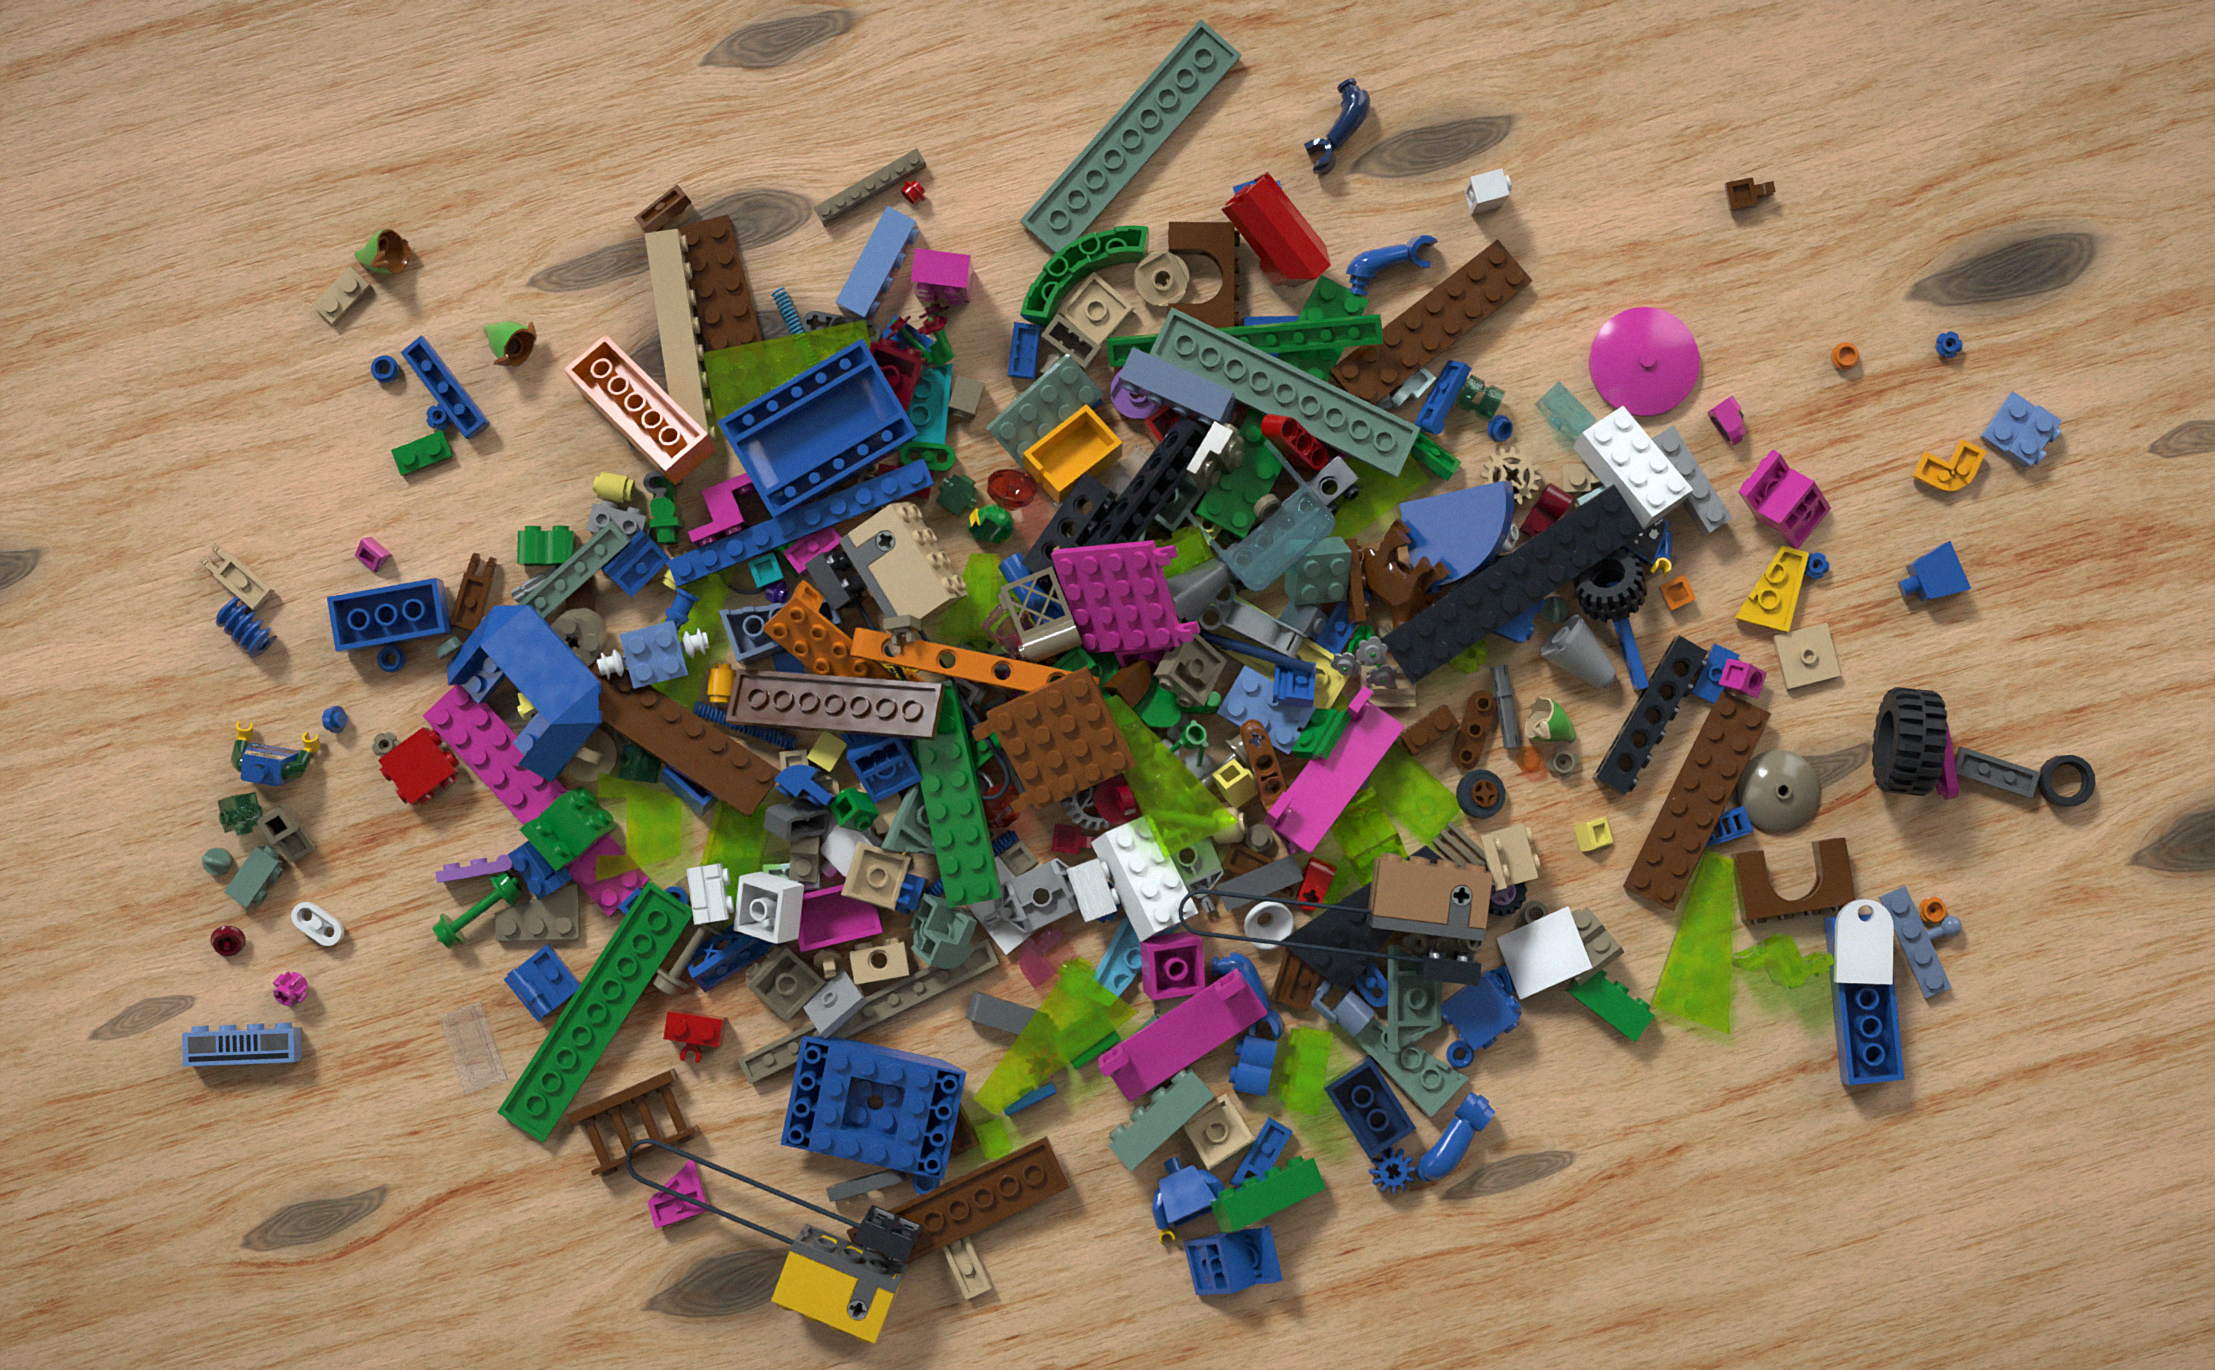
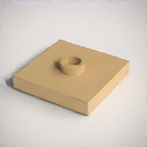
M1093 272L1061 307L1057 314L1098 345L1102 346L1132 313L1134 307Z
M1827 623L1772 636L1786 689L1841 676Z
M858 841L841 895L894 911L911 857L892 851H883L879 847Z
M1226 1093L1196 1112L1181 1126L1209 1171L1256 1142Z

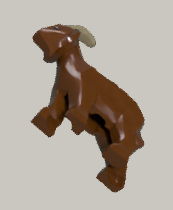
M1396 519L1384 536V541L1380 543L1378 551L1372 548H1365L1362 551L1364 558L1361 564V573L1365 574L1366 585L1370 588V594L1376 600L1383 601L1390 607L1393 615V629L1389 625L1385 626L1386 631L1383 628H1379L1378 635L1380 638L1415 616L1425 594L1433 583L1446 578L1452 573L1441 561H1438L1433 567L1426 556L1419 560L1412 571L1404 562L1398 559V548L1407 546L1411 542L1406 536L1411 532V529L1401 519Z

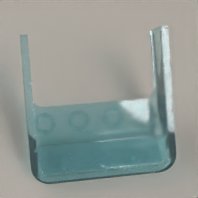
M1269 440L1264 443L1265 446L1299 485V491L1238 545L1229 551L1221 549L1188 509L1183 512L1246 587L1255 592L1263 591L1330 535L1335 528V518L1331 511Z

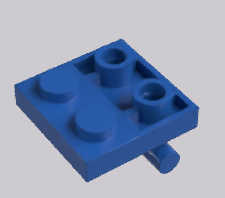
M549 944L542 947L518 968L510 971L507 974L508 976L504 978V981L537 1022L543 1020L575 994L581 985Z

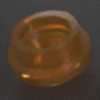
M1533 745L1522 747L1516 755L1518 767L1527 773L1538 771L1544 762L1542 751Z

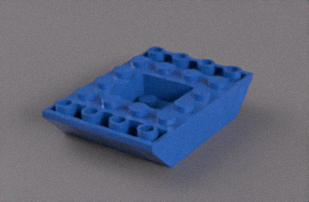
M823 1036L802 1037L780 1145L944 1180L967 1072L942 1059L836 1036H829L826 1039ZM873 1095H878L883 1099L884 1105L878 1109L870 1106L868 1099Z

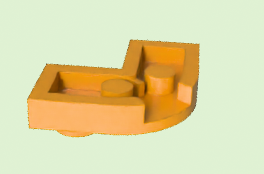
M1963 439L1958 441L1949 462L1925 451L1922 453L1911 477L1939 491L1952 492L1959 490L1973 480L1987 451Z

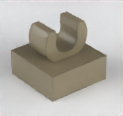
M910 614L883 619L884 630L892 633L891 640L894 645L901 646L900 639L904 634H906L908 643H915L916 637L914 632L921 631L920 619Z

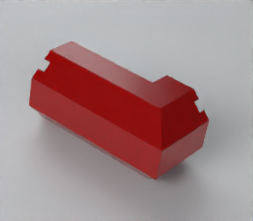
M1268 171L1254 179L1255 185L1252 183L1248 186L1247 184L1226 202L1221 210L1261 259L1259 268L1272 285H1286L1287 287L1295 288L1317 279L1331 266L1325 243Z

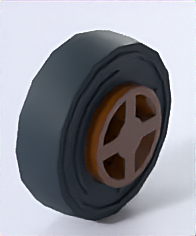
M1478 769L1467 773L1460 779L1456 788V799L1459 807L1472 818L1486 819L1492 817L1502 809L1505 802L1506 791L1503 782L1496 774L1489 770Z

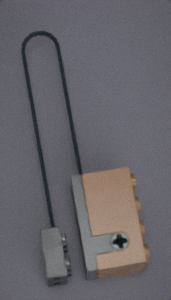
M1382 852V857L1374 858L1368 909L1200 889L1188 893L1181 900L1178 909L1179 919L1186 930L1199 936L1417 962L1416 974L1423 980L1479 986L1482 964L1471 953L1454 951V956L1443 952L1442 949L1427 948L1426 952H1419L1418 958L1204 932L1192 929L1186 924L1183 918V908L1190 897L1196 894H1211L1366 913V923L1372 928L1485 941L1493 874L1486 871V867L1481 864L1465 863L1464 868L1458 867V863L1450 860L1438 859L1437 864H1431L1430 860L1424 857L1410 856V860L1407 861L1402 860V856H1399V854ZM1462 890V895H1457L1456 898L1453 896L1454 892Z

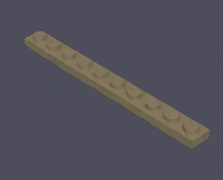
M988 938L973 945L972 947L975 948L973 953L960 966L952 969L929 966L865 997L868 1003L830 1036L841 1038L851 1036L998 965L999 961ZM811 1023L739 1058V1064L748 1083L751 1084L797 1062L802 1037L822 1036L815 1025Z

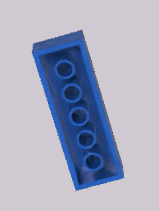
M1860 913L1858 917L1862 921H1867L1870 919L1871 913ZM1837 916L1823 917L1841 1082L1847 1085L1905 1080L1894 975L1892 984L1834 982L1835 922Z

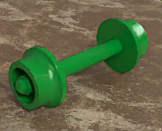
M508 871L503 872L499 876L492 875L490 880L496 890L455 921H452L444 913L440 915V920L432 927L437 936V941L442 942L449 949L458 943L461 945L466 943L465 937L460 931L462 928L502 898L511 906L516 904V899L523 894V890L519 885V879L514 878Z

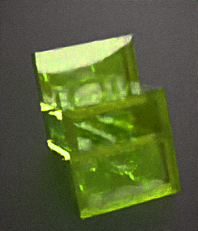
M1373 787L1356 794L1330 827L1337 845L1352 867L1361 888L1372 881L1374 858L1382 857V852L1399 854V856H1402V860L1408 857L1399 833L1383 810Z
M1776 933L1729 957L1734 967L1754 971L1764 966L1773 985L1783 988L1789 987V989L1803 985L1805 983L1804 978L1814 974V977H1818L1829 972V966L1836 963L1831 953L1815 951L1802 958L1792 936L1783 933Z

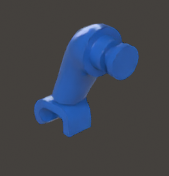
M1420 235L1410 239L1406 245L1400 244L1377 248L1357 255L1350 262L1346 270V274L1351 275L1349 283H1352V287L1349 290H1351V293L1367 296V292L1364 290L1365 286H1369L1370 278L1375 279L1376 274L1380 271L1406 263L1408 260L1416 266L1430 268L1431 262L1420 260L1417 256V250L1423 243L1427 246H1432L1438 241L1430 235Z
M1231 952L1230 957H1223L1222 960L1213 956L1212 976L1217 977L1219 973L1224 977L1238 968L1267 1009V1015L1249 1026V1036H1256L1259 1021H1267L1272 1026L1271 1035L1278 1040L1283 1032L1282 1018L1278 1012L1269 1009L1270 1004L1255 965L1248 957L1241 953Z
M1473 1092L1467 1095L1455 1111L1457 1118L1452 1119L1436 1144L1420 1158L1416 1174L1421 1181L1427 1183L1439 1181L1454 1171L1467 1152L1475 1132H1481L1495 1114V1111L1489 1105V1100L1481 1094L1478 1096Z

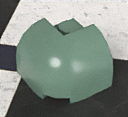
M923 893L910 928L914 929V945L911 948L917 956L930 966L942 969H952L960 966L971 956L975 949L968 942L974 933L977 921L970 916L971 912L964 907L948 908L946 899Z

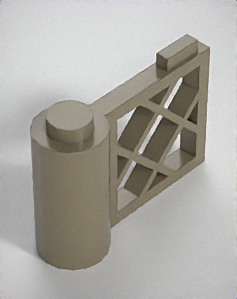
M1053 567L1000 587L1002 593L997 595L1003 610L1009 608L1022 641V645L1018 646L1024 662L1029 660L1030 663L1035 664L1083 645ZM1047 574L1050 575L1053 583L1049 595L1034 589L1038 578ZM1034 580L1031 585V588L1026 585H1023L1024 583ZM1020 586L1029 590L1023 606L1012 601L1008 592L1009 589ZM1054 590H1056L1059 600L1052 597ZM1032 592L1047 598L1041 613L1026 607ZM1050 600L1062 605L1065 616L1053 619L1044 615ZM1014 606L1021 608L1019 616ZM1024 610L1040 616L1035 628L1024 631L1020 622ZM1042 618L1050 621L1040 625Z

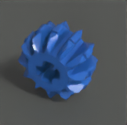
M1389 1146L1387 1149L1388 1155L1385 1156L1382 1151L1378 1154L1381 1157L1380 1160L1376 1158L1370 1159V1162L1376 1165L1377 1168L1368 1169V1173L1377 1175L1371 1182L1373 1185L1381 1183V1192H1385L1389 1185L1392 1194L1397 1192L1396 1185H1399L1403 1191H1406L1407 1187L1403 1183L1404 1180L1411 1183L1414 1182V1178L1407 1173L1415 1172L1416 1167L1412 1165L1406 1166L1413 1158L1410 1155L1402 1158L1404 1149L1399 1148L1396 1155H1394L1393 1147ZM1395 1163L1398 1173L1396 1175L1392 1173V1177H1389L1386 1167L1388 1165L1392 1167V1164Z

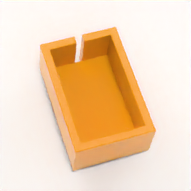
M1086 404L1023 453V466L1039 484L1043 482V488L1060 505L1066 500L1084 472L1095 478L1122 457L1123 442Z

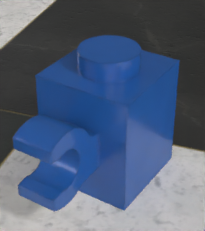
M906 872L895 910L905 914H910V910L916 911L927 879Z

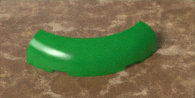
M1116 226L1111 230L1089 233L1066 245L1043 266L1042 272L1038 275L1035 282L1030 285L1020 312L1022 318L1032 324L1047 328L1054 319L1063 299L1084 278L1093 272L1113 265L1139 263L1148 254V226Z

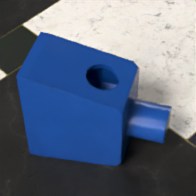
M1951 541L1936 546L1908 564L1906 569L1910 577L1898 582V588L1904 597L1917 592L1921 601L1971 589Z

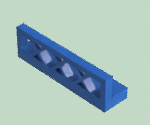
M733 923L722 930L723 934L721 936L716 934L702 943L689 961L687 968L692 979L706 993L763 956L774 943L748 934L740 935L741 932L734 930ZM729 940L726 948L717 950L720 943ZM701 955H706L704 962L695 967L692 961Z

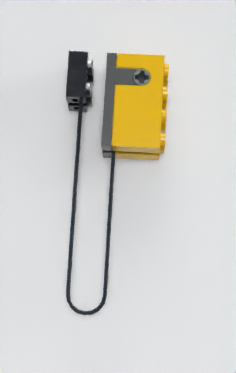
M646 1138L637 1141L630 1147L625 1161L627 1170L640 1183L792 1245L771 1301L777 1303L784 1310H795L802 1313L808 1320L824 1322L837 1332L845 1331L855 1335V1338L861 1342L876 1343L887 1323L908 1265L901 1262L906 1263L918 1243L923 1225L874 1205L871 1206L860 1224L661 1141ZM641 1144L656 1145L857 1228L858 1232L854 1242L860 1245L809 1224H805L800 1234L794 1240L641 1177L632 1168V1152ZM875 1251H878V1252H880V1253H883V1254H885L886 1256L881 1255V1254H879V1253H876Z

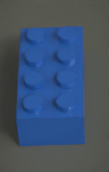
M438 578L327 597L336 652L349 653L452 634V628L449 625L450 617L444 581Z

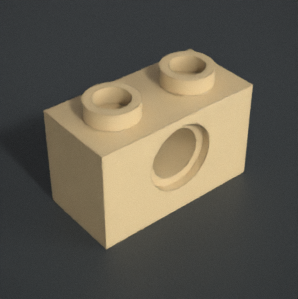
M895 937L882 940L883 945L872 947L871 942L856 944V950L849 952L855 985L910 975L911 969L906 941L899 942V938ZM877 952H881L887 957V964L883 968H878L873 964L872 958Z

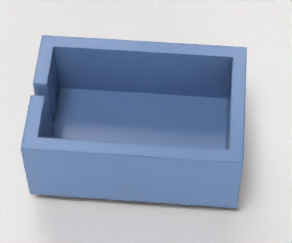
M1244 665L1216 715L1239 728L1247 720L1255 719L1260 721L1269 735L1273 748L1287 756L1301 734L1296 730L1298 728H1305L1316 706L1313 705V708L1285 705V701L1272 703L1274 682Z

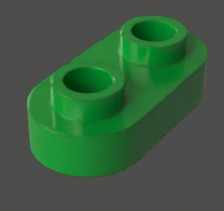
M909 442L903 446L900 455L903 464L908 465L915 462L910 459V454L918 452L920 454L918 460L924 458L929 471L934 472L949 471L956 461L955 453L949 445L930 442ZM945 454L947 461L939 463L937 461L938 455Z

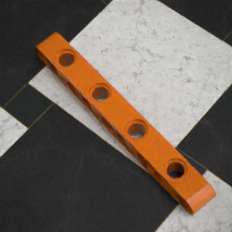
M855 628L850 656L1025 693L1048 684L1050 679L1055 676L1064 677L1072 673L1071 671L917 639L914 644H910L907 642L906 637L902 636L900 639V653L895 657H889L885 654L884 649L887 644L892 642V634L863 628ZM942 655H953L956 660L955 665L949 669L943 668L939 663ZM997 666H1007L1010 670V676L1005 680L998 679L994 674ZM1093 676L1098 686L1100 678Z

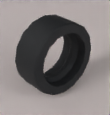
M2075 755L2055 756L2047 760L2039 771L2041 773L2038 779V788L2042 796L2051 804L2059 807L2078 806L2086 802L2093 794L2096 785L2095 773L2091 765L2081 757ZM2068 764L2074 766L2081 774V788L2077 794L2071 797L2058 795L2051 786L2052 773L2061 765Z

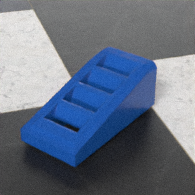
M1744 806L1723 812L1717 824L1720 836L1715 837L1713 832L1706 847L1753 832ZM1734 815L1738 816L1742 829L1737 830L1733 818ZM1725 818L1731 831L1728 834L1722 822V819Z

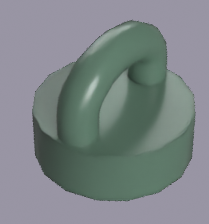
M1552 596L1545 599L1540 613L1546 622L1556 624L1567 617L1569 608L1563 598Z
M224 848L209 849L201 858L204 869L211 875L225 874L232 866V856Z

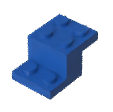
M840 733L847 744V760L873 803L923 780L910 754L908 738Z
M1270 1225L1249 1226L1235 1232H1220L1210 1237L1190 1238L1183 1241L1196 1295L1233 1294L1255 1284L1277 1283L1283 1280Z

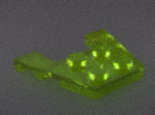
M598 772V798L627 799L626 855H597L596 881H603L681 855V799Z

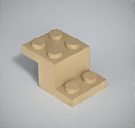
M1520 822L1479 835L1489 872L1493 874L1492 883L1496 891L1505 889L1510 885L1538 878L1537 871L1542 869L1538 855L1531 853L1529 845L1534 844L1530 827L1524 828V824Z

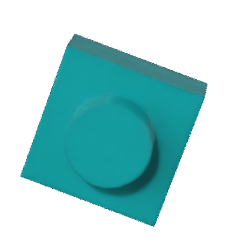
M774 552L748 562L757 588L784 579Z

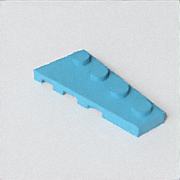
M1126 913L1084 992L1085 995L1108 1007L1113 1004L1142 969L1140 940ZM1182 923L1155 936L1172 934Z

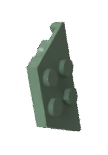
M920 781L909 786L881 846L883 851L936 854Z
M1388 945V954L1418 958L1416 955H1411L1402 950L1398 945ZM1388 959L1387 1052L1397 1053L1404 1045L1409 1042H1415L1422 1038L1425 1033L1432 1032L1442 1026V982L1423 980L1416 974L1417 962Z

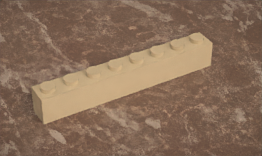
M678 229L645 233L669 397L709 435L713 443L717 442L715 427L710 426L709 415H713L710 399H706L704 389L709 388L706 371L702 372L700 361L705 360L702 344L698 345L696 334L701 332L698 317L693 316L692 307L696 306V297L694 290L689 289L688 279H692L690 262L685 263L684 252H688L686 235L681 236V232Z

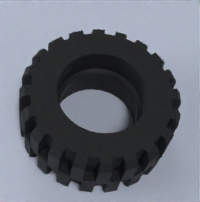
M1895 687L1884 695L1876 717V727L1873 734L1874 742L1872 744L1873 776L1876 778V785L1884 792L1925 796L1932 792L1937 785L1945 760L1948 731L1946 705L1937 692Z

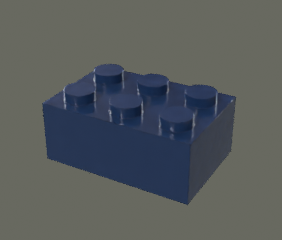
M1366 1056L1322 1085L1369 1159L1417 1129L1369 1056Z

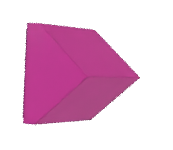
M372 537L361 539L355 553V557L375 573L392 555Z

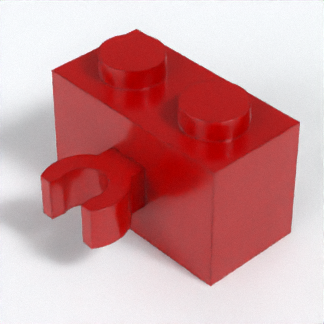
M670 1010L666 1016L663 1039L685 1042L686 1047L680 1052V1060L685 1061L687 1052L693 1051L696 1055L695 1063H699L702 1059V1051L699 1045L714 1047L723 1045L726 1017Z

